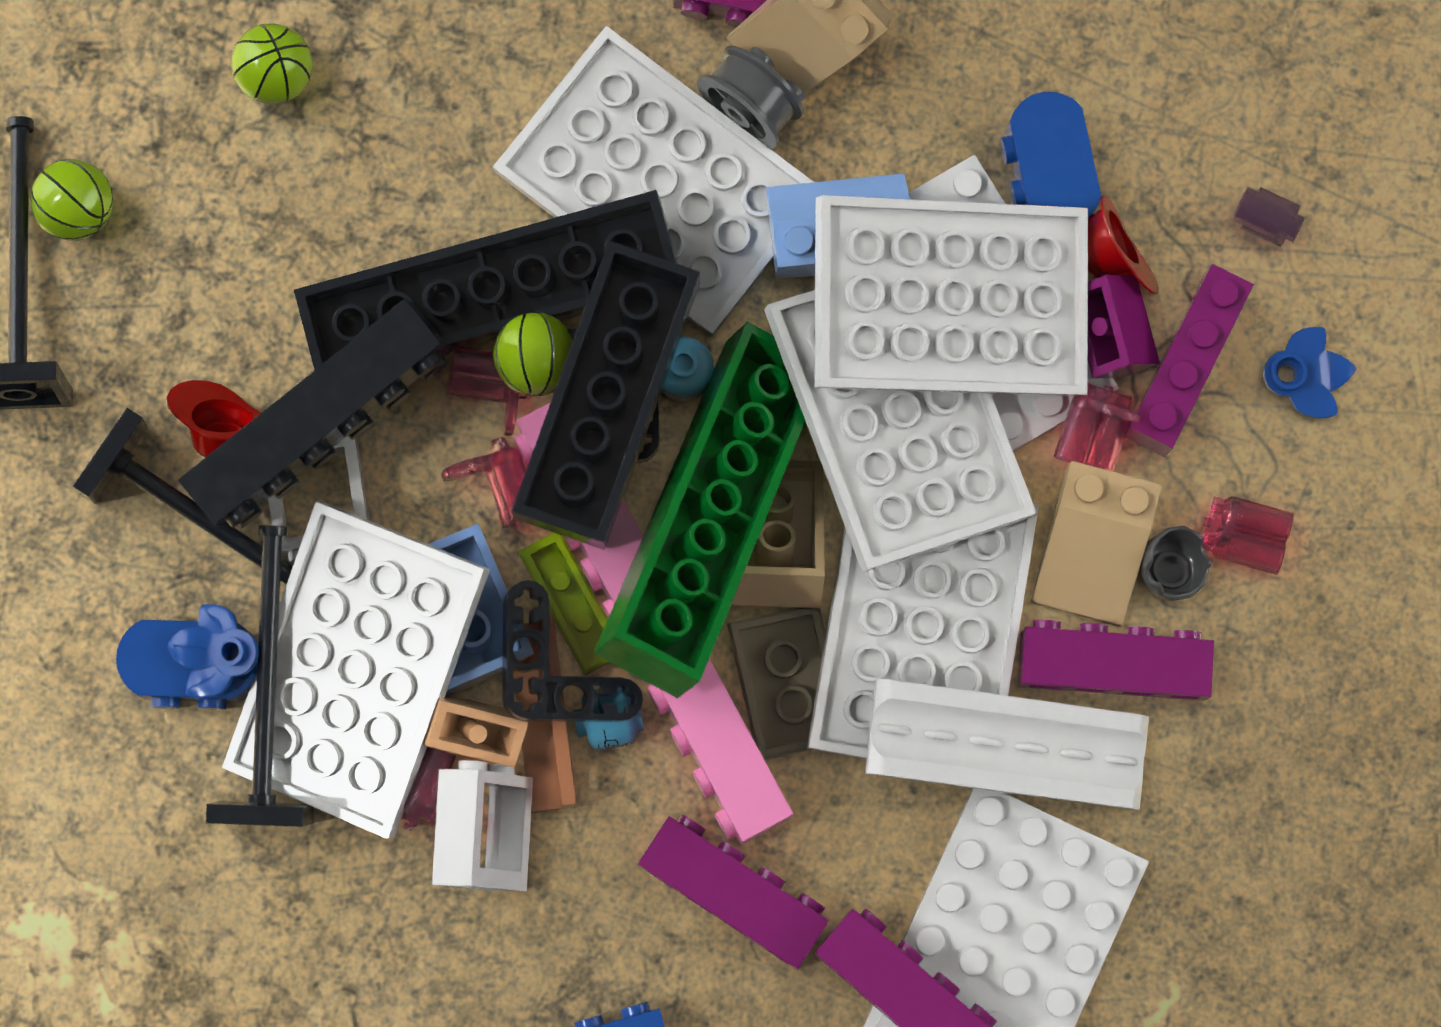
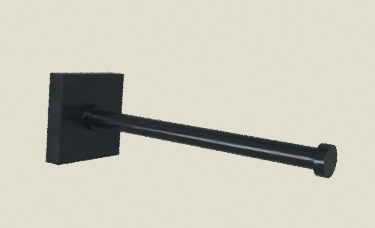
M13 116L6 119V131L10 133L8 363H0V410L73 407V389L56 361L27 362L29 134L34 131V120L25 116Z
M126 408L74 483L73 487L75 490L96 504L114 476L118 479L124 476L262 568L263 546L234 527L213 525L194 500L133 460L135 455L131 452L148 427L141 416ZM281 559L280 581L287 584L293 566Z
M259 525L258 535L263 536L252 794H247L246 802L217 801L208 803L206 806V823L304 827L313 824L314 807L308 804L276 803V795H271L282 537L287 536V527Z

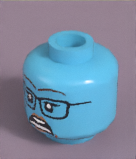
M685 336L680 338L661 391L670 399L683 402L694 400L704 394L714 371L712 355L704 344L694 338Z
M617 687V692L610 696H597L600 688L594 689L596 702L593 713L600 714L597 705L601 703L615 704L619 713H624V707L631 704V698L622 694V688ZM583 694V696H582V708H583L584 705H585V695H584V694ZM582 708L574 709L573 713L581 711ZM641 711L631 719L621 722H575L577 736H587L591 748L598 751L631 745L636 741L637 732L644 731Z

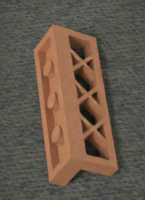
M551 615L549 629V676H561L555 621L553 615ZM529 623L522 624L523 628L539 630V623L531 625ZM528 638L534 655L521 661V663H533L538 657V646L531 638ZM513 670L514 679L523 676V689L516 694V701L522 703L524 711H528L529 705L538 701L537 695L529 693L528 679L531 677L539 678V671L521 673ZM562 691L560 700L565 709L564 693ZM527 721L529 723L523 739L522 751L525 775L533 777L531 813L577 808L567 722Z

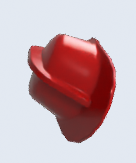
M1101 196V210L1088 218V271L1097 278L1104 275H1135L1137 280L1149 292L1158 294L1159 287L1156 278L1128 235L1113 202L1108 196Z
M191 380L181 382L172 387L166 397L168 409L189 428L193 447L203 457H207L261 414L260 411L251 407L232 390L211 381Z

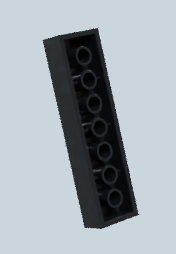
M657 190L294 289L314 370L404 298L420 309L452 351L497 339L502 328L510 320L525 313H544L560 321L582 316L609 241L678 264L661 198Z

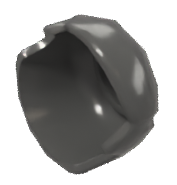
M1186 526L1166 528L1148 540L1141 561L1140 571L1145 584L1153 594L1164 600L1176 601L1191 598L1205 586L1212 560L1205 552L1203 546L1205 539L1200 533Z

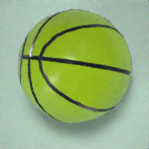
M276 23L260 24L246 31L235 44L231 57L233 78L242 92L257 102L270 105L285 103L299 96L308 85L313 70L311 50L302 36L293 29Z
M78 159L59 160L47 166L35 179L30 195L32 211L42 229L52 236L67 241H80L97 234L110 219L114 205L113 192L107 177L94 165Z
M525 313L510 320L497 336L493 351L495 367L502 380L515 392L527 396L551 394L555 392L573 342V337L565 325L553 316L544 313Z

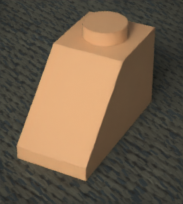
M439 699L425 745L515 768L529 722L513 718L507 713L505 708L469 699Z

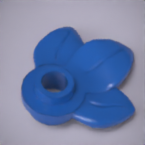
M1309 327L1294 333L1289 339L1285 350L1275 353L1267 360L1263 369V378L1271 392L1281 397H1289L1294 408L1299 413L1317 419L1330 418L1338 413L1337 405L1331 392L1344 385L1354 374L1356 367L1343 356L1325 350V328ZM1287 367L1291 369L1293 380L1291 382L1282 381L1278 375L1279 368Z
M216 604L201 605L198 617L199 626L180 630L171 638L167 645L172 658L181 666L191 669L186 685V695L193 698L205 699L224 693L234 677L249 673L258 661L259 648L256 639L249 632L239 629L234 613L226 607ZM236 644L239 648V654L236 659L231 661L228 657L230 647Z

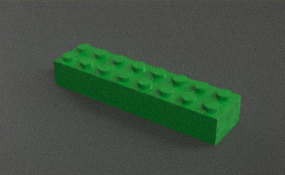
M748 321L723 346L712 378L706 386L593 653L676 698H679L698 684L702 678L805 423V418L774 336Z

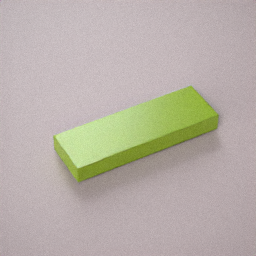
M552 533L518 551L533 581L542 585L547 591L550 601V613L553 615L584 676L610 663L593 654L608 619L564 537Z

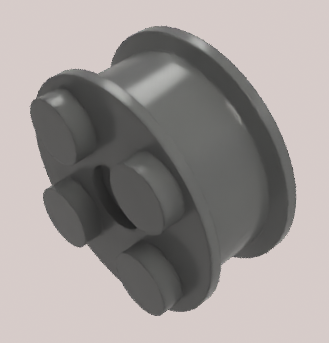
M727 46L722 52L723 62L712 75L704 74L698 79V89L704 100L768 148L772 149L779 143L778 132L790 119L798 120L803 115L804 107L802 101L805 99V94L793 82L785 80L772 68V60L760 49L752 47L750 51H747L737 46Z

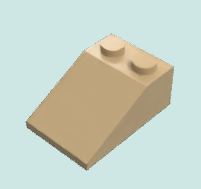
M767 0L729 33L727 39L734 46L750 51L752 47L763 51L772 60V68L785 80L793 82L803 93H806L856 58L889 28L891 12L880 0Z
M789 460L731 605L821 607L825 579L823 466L821 461Z
M1071 461L1064 471L1031 603L1121 627L1151 532L1162 485Z

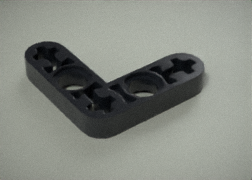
M530 580L521 581L508 590L503 602L502 700L504 708L510 716L522 721L621 722L629 720L638 714L643 703L642 691L630 679L621 677L549 676L550 601L548 593L542 585ZM524 590L529 591L530 599L538 601V607L533 608L529 612V625L539 623V630L532 628L513 630V623L520 625L524 622L523 607L515 606L514 603L515 599L523 595ZM527 637L535 641L539 650L535 662L525 664L516 659L513 647L517 639ZM513 670L521 673L539 671V678L531 677L528 679L529 693L537 695L538 698L536 703L529 705L528 711L523 710L521 702L514 701V694L521 692L523 689V676L514 679ZM576 686L582 690L585 695V705L581 711L573 713L564 709L560 696L565 687ZM593 686L600 687L597 696H610L617 692V687L622 688V694L631 698V704L624 707V713H619L615 704L601 703L597 705L600 714H595L593 709L595 707L596 694Z

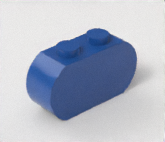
M1041 92L1026 98L1013 112L1006 130V136L1000 138L1004 163H1012L1015 181H1010V193L1013 204L1088 208L1089 218L1094 214L1100 202L1101 191L1082 107L1074 99L1058 92Z
M140 620L123 635L116 654L117 669L123 683L136 695L145 700H151V708L179 709V701H198V709L226 710L227 702L239 703L247 698L249 689L257 674L258 661L249 673L234 677L224 693L216 697L200 699L186 695V685L191 669L177 663L170 655L167 647L168 642L177 632L188 627H198V621ZM238 624L239 629L247 631L243 626ZM233 644L228 652V657L231 661L236 659L239 654V648L236 644Z

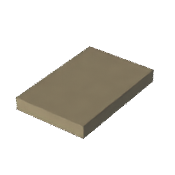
M799 607L727 623L752 737L764 760L812 750L807 749L826 638L820 608Z

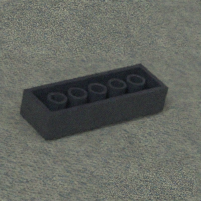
M612 241L608 242L513 505L512 513L514 519L605 550L700 285V271Z
M404 298L179 478L178 481L213 525L229 528L238 525L242 529L263 513L259 506L274 495L277 499H280L292 491L300 483L296 476L307 467L312 466L314 469H318L333 458L337 453L334 446L342 439L349 436L353 440L367 431L374 424L370 417L382 407L386 406L388 410H391L402 403L411 394L407 387L423 376L427 381L442 371L448 365L445 357L452 350L420 309Z

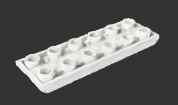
M876 679L865 774L1140 810L1149 716L898 680Z

